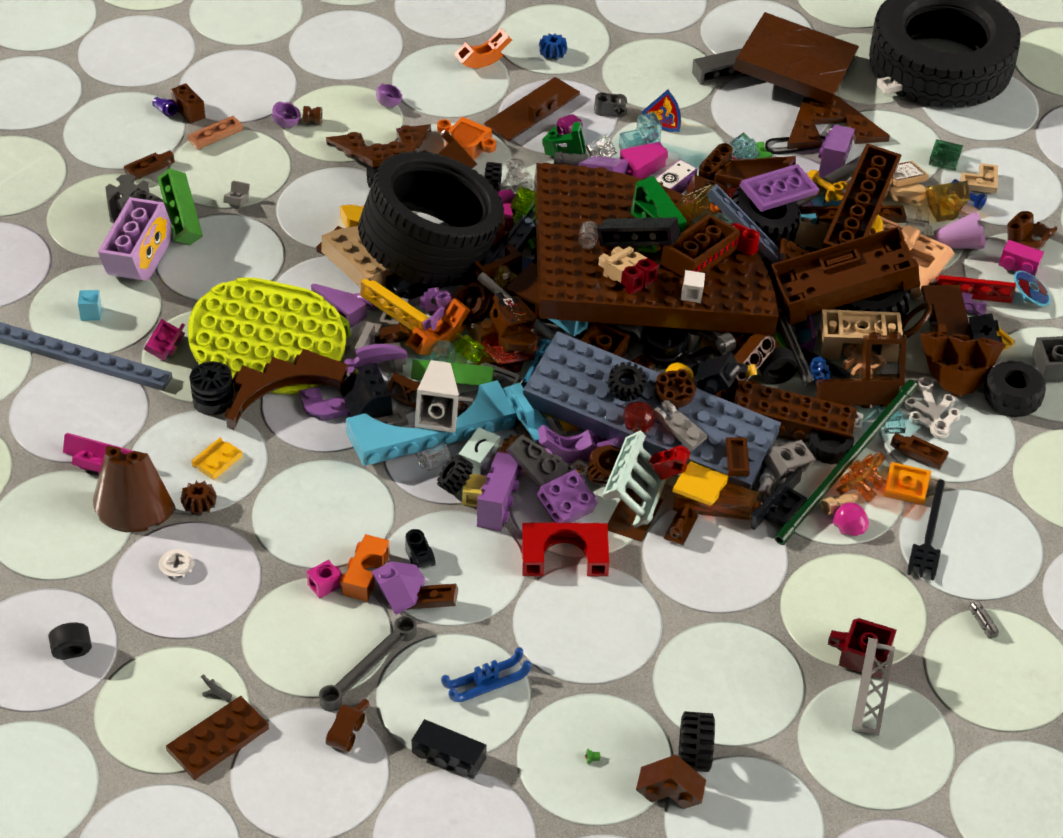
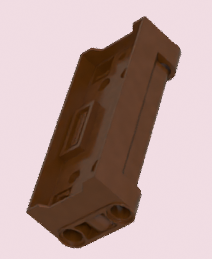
M899 226L771 264L773 288L790 325L807 321V316L820 313L822 309L830 310L899 288L902 291H906L920 286L919 265L916 259L913 258Z

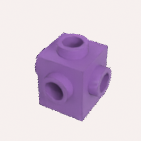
M439 287L427 288L428 292H424L423 297H420L421 308H425V312L433 315L439 308L437 304H432L431 299L435 298L438 294L448 292V290L439 291Z

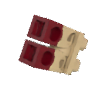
M630 246L625 249L616 247L612 250L611 256L604 253L599 257L598 265L604 268L603 275L605 277H609L613 281L617 280L626 286L625 291L630 295L657 281L659 264L638 252H633L634 249Z

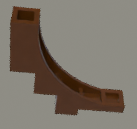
M303 349L300 355H296L293 364L273 357L270 363H266L263 372L242 365L240 371H236L233 377L235 393L232 402L234 403L231 408H227L224 416L227 427L234 430L242 413L253 402L267 393L286 386L317 384L341 390L348 374V364Z

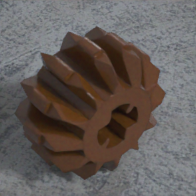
M197 480L194 484L188 483L187 487L182 488L180 497L185 511H190L192 515L196 512L202 515L204 511L209 513L210 508H215L217 499L212 484H207L205 480L201 483H198Z

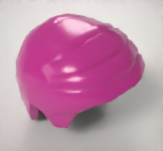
M848 502L842 504L837 509L833 518V524L837 525L840 533L843 535L858 536L866 532L869 527V520L866 512L860 505Z

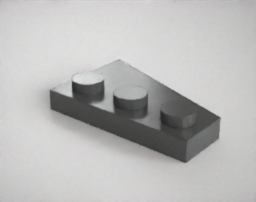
M521 435L506 449L539 487L577 469L576 466L567 464L561 460L562 458L547 452L542 446L524 435Z

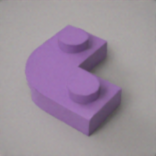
M318 386L299 390V397L307 415L310 413L320 417V420L348 416V409L343 396L323 400Z

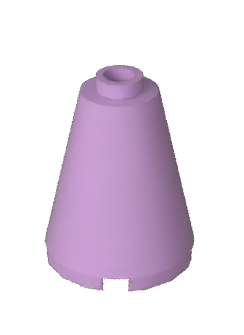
M973 212L935 230L934 235L931 236L933 240L945 244L951 249L985 248L984 229L978 223L981 219L977 212Z

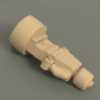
M851 493L834 495V498H825L821 501V509L826 515L833 514L842 504L854 503L858 499V495Z

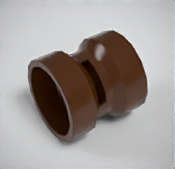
M310 106L303 107V124H309L311 121L318 125L322 124V107L313 109Z

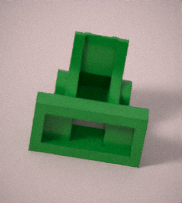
M574 122L571 133L559 135L557 126H555L542 139L545 155H550L555 158L556 152L587 154L581 122ZM566 143L567 147H561L559 144Z

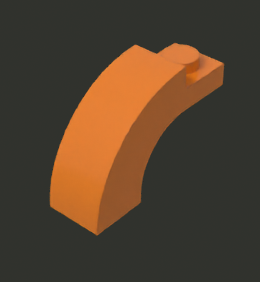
M500 28L484 44L471 46L465 42L454 55L467 67L483 68L501 59L504 56L501 51L512 39Z

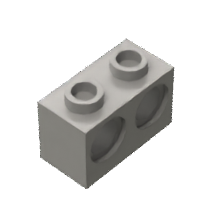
M800 440L796 442L790 441L784 446L779 447L777 445L769 450V455L764 462L777 480L786 478L789 472H794L798 466L803 468L802 472H805L814 462L815 457L803 441Z

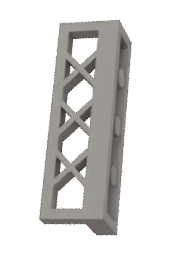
M868 638L852 731L879 736L895 647L877 643L878 639ZM876 649L890 652L889 659L881 665L875 658ZM875 662L877 667L873 669V664ZM880 670L885 676V680L876 686L871 680V675ZM871 684L873 689L869 691V686ZM881 687H883L882 694H881V692L878 690V689H880ZM876 691L881 698V702L872 708L867 702V697ZM867 706L869 711L865 713V707ZM877 709H879L878 716H877L876 713L874 712V711H876ZM872 713L877 720L876 729L862 727L863 718Z

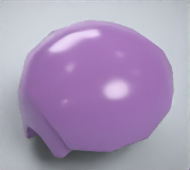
M382 83L377 87V101L382 106L392 108L402 100L403 95L396 86Z

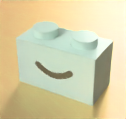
M478 427L460 451L459 455L473 464L472 474L482 475L485 470L490 468L496 453L501 452L502 449L500 436Z

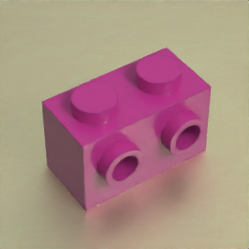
M1008 240L998 266L1015 272L1025 271L1035 277L1044 252Z

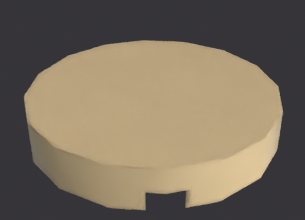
M919 183L901 187L893 185L890 188L889 195L892 196L894 201L899 203H911V200L920 202L926 197V187Z

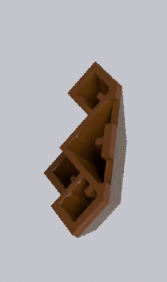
M934 331L921 333L920 335L930 373L944 390L951 392V395L956 397H963L964 394L973 393L986 380L987 374L994 367L1005 343L990 338L981 337L980 339L969 340L967 335L953 334V337L942 334V332Z

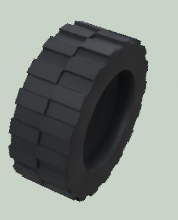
M811 430L807 445L817 461L833 465L838 464L853 447L854 437L852 435V438L849 439ZM834 438L840 441L841 445L839 447H827L821 443V439Z

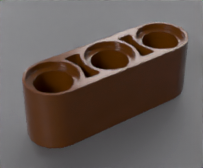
M727 143L719 144L700 164L698 176L714 181V175L728 160H732L733 147Z

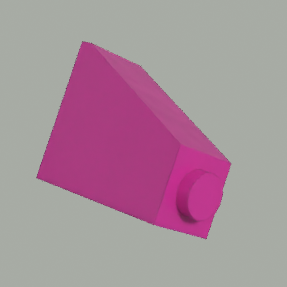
M661 142L620 150V159L628 160L627 175L646 179L666 166L668 151Z

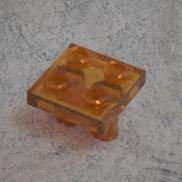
M882 452L875 455L869 454L862 461L856 460L849 467L850 471L839 479L840 484L836 488L838 493L842 495L848 491L857 490L867 503L872 501L877 493L874 492L867 482L870 481L876 490L882 488L887 482L877 471L886 459Z

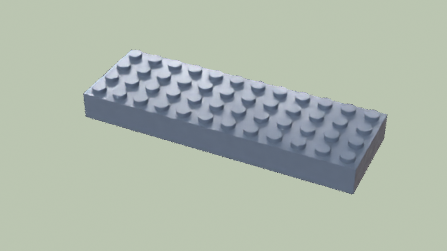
M557 331L523 389V395L533 409L581 429H589L594 434L608 440L622 436L626 438L641 430L646 435L643 448L651 456L676 446L686 447L662 426L663 424L652 413L653 409L658 407L666 413L667 417L670 416L662 408V403L656 398L654 392L657 376L661 373L637 364V369L641 367L646 374L644 392L640 397L637 396L636 400H633L632 397L630 401H626V398H623V401L619 400L620 396L615 398L613 393L609 392V373L612 367L614 368L616 364L620 366L621 362H624L625 365L631 362V366H634L636 363ZM622 378L619 380L622 384L632 385L635 383L632 379ZM696 388L692 402L684 407L676 408V410H679L707 435V439L693 451L688 449L690 451V458L686 463L688 465L690 462L728 475L726 437L747 438L749 477L729 476L728 482L723 488L748 497L765 463L764 460L767 458L768 452L778 436L781 422Z

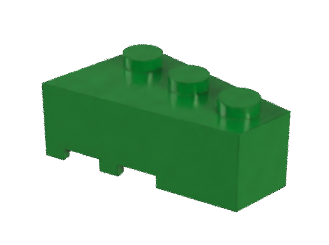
M652 176L636 182L631 214L636 218L678 217L680 233L685 231L686 219L656 178Z

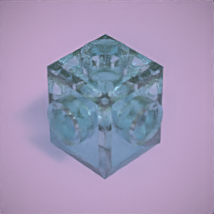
M744 132L730 142L734 151L732 155L736 160L755 159L760 155L757 150L758 144L753 138L750 139Z

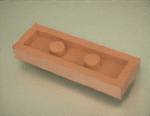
M231 116L187 135L188 141L198 150L242 131L243 124L234 116Z

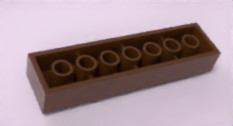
M866 143L821 249L871 234L897 172L901 154Z

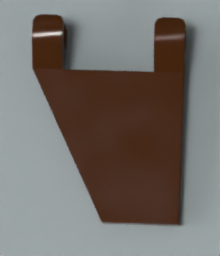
M443 130L440 133L448 142L438 153L440 156L444 155L450 159L453 158L458 162L464 163V165H468L471 169L477 165L475 160L455 140L449 131Z

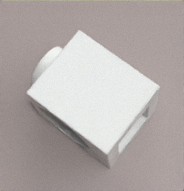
M685 270L681 300L701 303L705 273Z

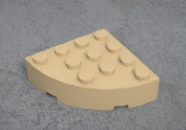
M358 226L333 230L322 235L321 252L360 288L361 281L364 278L369 281L373 279L385 287L386 277L395 274L389 271L388 268H384L382 264H379L367 252L362 244L363 242H361Z

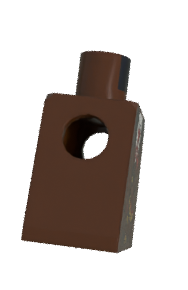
M502 292L496 293L492 298L494 304L490 311V317L500 337L531 331L537 319L533 311L517 296L505 298Z

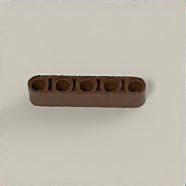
M755 333L734 357L738 363L746 365L755 364L757 370L774 350V338ZM739 373L731 387L717 392L715 396L730 402L735 396L738 381H748L751 376L746 377L745 374Z

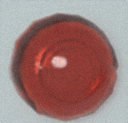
M639 401L627 405L623 412L625 427L634 433L640 430L643 433L650 431L654 426L655 420L653 408L646 402Z

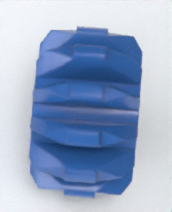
M548 33V36L543 35L539 42L540 55H543L544 58H550V60L554 58L558 60L559 57L563 58L567 51L566 38L562 37V35H556V33L552 35Z

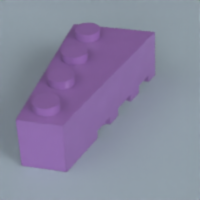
M834 125L832 130L828 131L818 158H821L819 177L823 178L846 164L855 129Z
M496 453L490 473L486 477V484L482 486V494L477 498V527L502 531L504 523L507 524L509 521L510 511L508 509L513 508L515 499L513 494L518 492V478H522L524 472L510 454Z

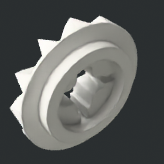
M180 549L166 552L159 560L160 572L164 573L166 578L172 576L174 579L177 576L184 578L186 573H191V569L194 566L192 555ZM178 560L180 565H178L177 568H174V565Z

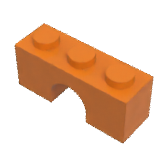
M365 534L362 541L357 543L356 554L354 558H350L347 573H343L340 586L343 589V596L368 602L375 587V578L372 571L366 569L379 568L385 565L390 555L389 540Z

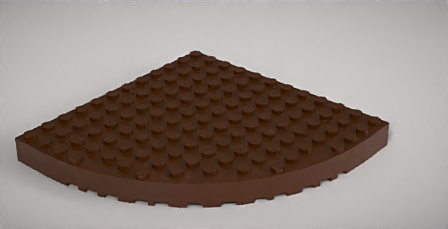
M536 163L534 193L539 318L775 335L779 318L775 292L768 270L757 253L747 255L735 250L704 272L705 280L701 303L681 300L684 277L660 264L663 245H657V253L638 251L637 246H630L634 249L633 252H638L659 264L657 281L630 295L625 291L626 286L617 280L613 281L609 277H605L603 275L604 268L598 265L600 255L605 253L611 256L614 248L620 247L625 249L629 246H600L597 228L605 219L636 218L631 214L636 182L643 179L608 171L604 167L589 168L584 165L571 166L567 164ZM659 182L686 219V229L708 214L729 224L709 208L663 186Z

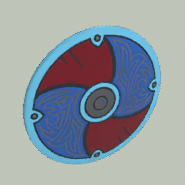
M1017 271L1014 274V282L1022 293L1025 302L1031 301L1039 306L1049 305L1050 295L1045 286L1036 277L1025 271Z

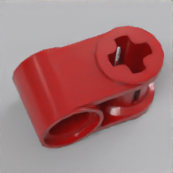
M733 223L731 226L740 230L737 250L747 255L756 254L760 233L739 223Z
M676 446L654 454L648 463L657 476L664 480L686 471V461L690 458V451L684 446Z

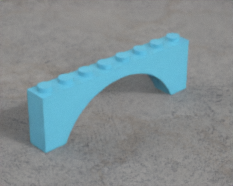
M497 380L479 385L477 396L472 405L457 417L455 433L425 428L393 426L380 422L365 413L346 418V434L362 465L366 466L470 439L478 427L491 433L513 428L516 423V411L509 405L508 398Z

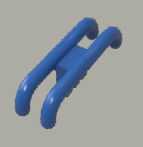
M521 647L515 649L514 655L507 660L499 663L493 660L491 661V666L485 663L482 665V669L480 666L474 668L473 673L454 680H450L448 675H443L441 683L443 687L450 689L448 695L452 701L463 702L523 679L531 670V662L526 660L519 671L502 678L498 677L500 671L511 668L520 662L524 651ZM474 681L478 686L462 693H457V690L454 689Z

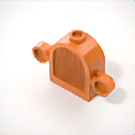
M461 117L453 126H451V122L447 119L437 122V131L439 133L443 130L449 131L473 159L477 158L483 151L492 153L496 150V141L492 139V129L465 117Z

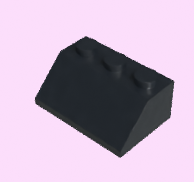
M365 364L356 367L344 381L341 390H339L350 416L353 417L366 413L372 418H381L393 415L391 393L377 364Z

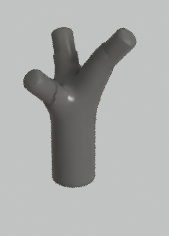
M204 674L201 675L203 681L210 688V690L202 692L203 697L216 695L227 702L230 701L232 698L230 692L218 686L214 679L209 680Z

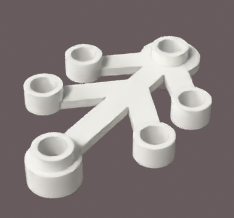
M922 376L918 379L917 389L919 393L923 394L927 406L919 403L915 398L909 397L904 402V408L907 410L916 409L931 417L932 421L923 417L921 413L913 411L910 413L909 422L913 425L922 424L930 429L933 436L945 438L950 434L951 429L949 426L952 422L960 419L961 412L956 408H951L948 416L942 420L940 415L947 407L954 406L955 396L945 394L943 400L936 406L931 392L934 381L930 377Z

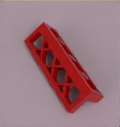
M939 275V277H936L935 285H960L962 292L972 294V299L1012 303L1016 283L947 275Z

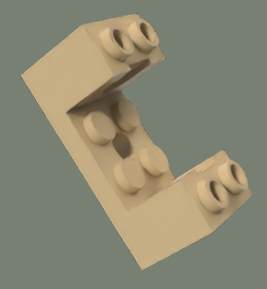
M822 309L818 330L820 356L825 359L840 360L843 343L863 344V335H869L870 332H878L881 335L899 332L903 335L900 313ZM875 344L879 345L878 355L884 358L886 362H898L899 344Z

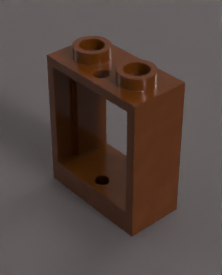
M870 332L869 335H863L861 378L895 377L900 380L899 386H904L907 339L899 332H890L889 335ZM872 344H899L897 374H870Z

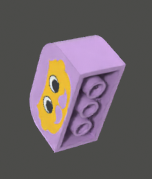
M129 197L98 250L99 257L108 275L147 281L152 276L170 243L172 233L171 222L163 202Z

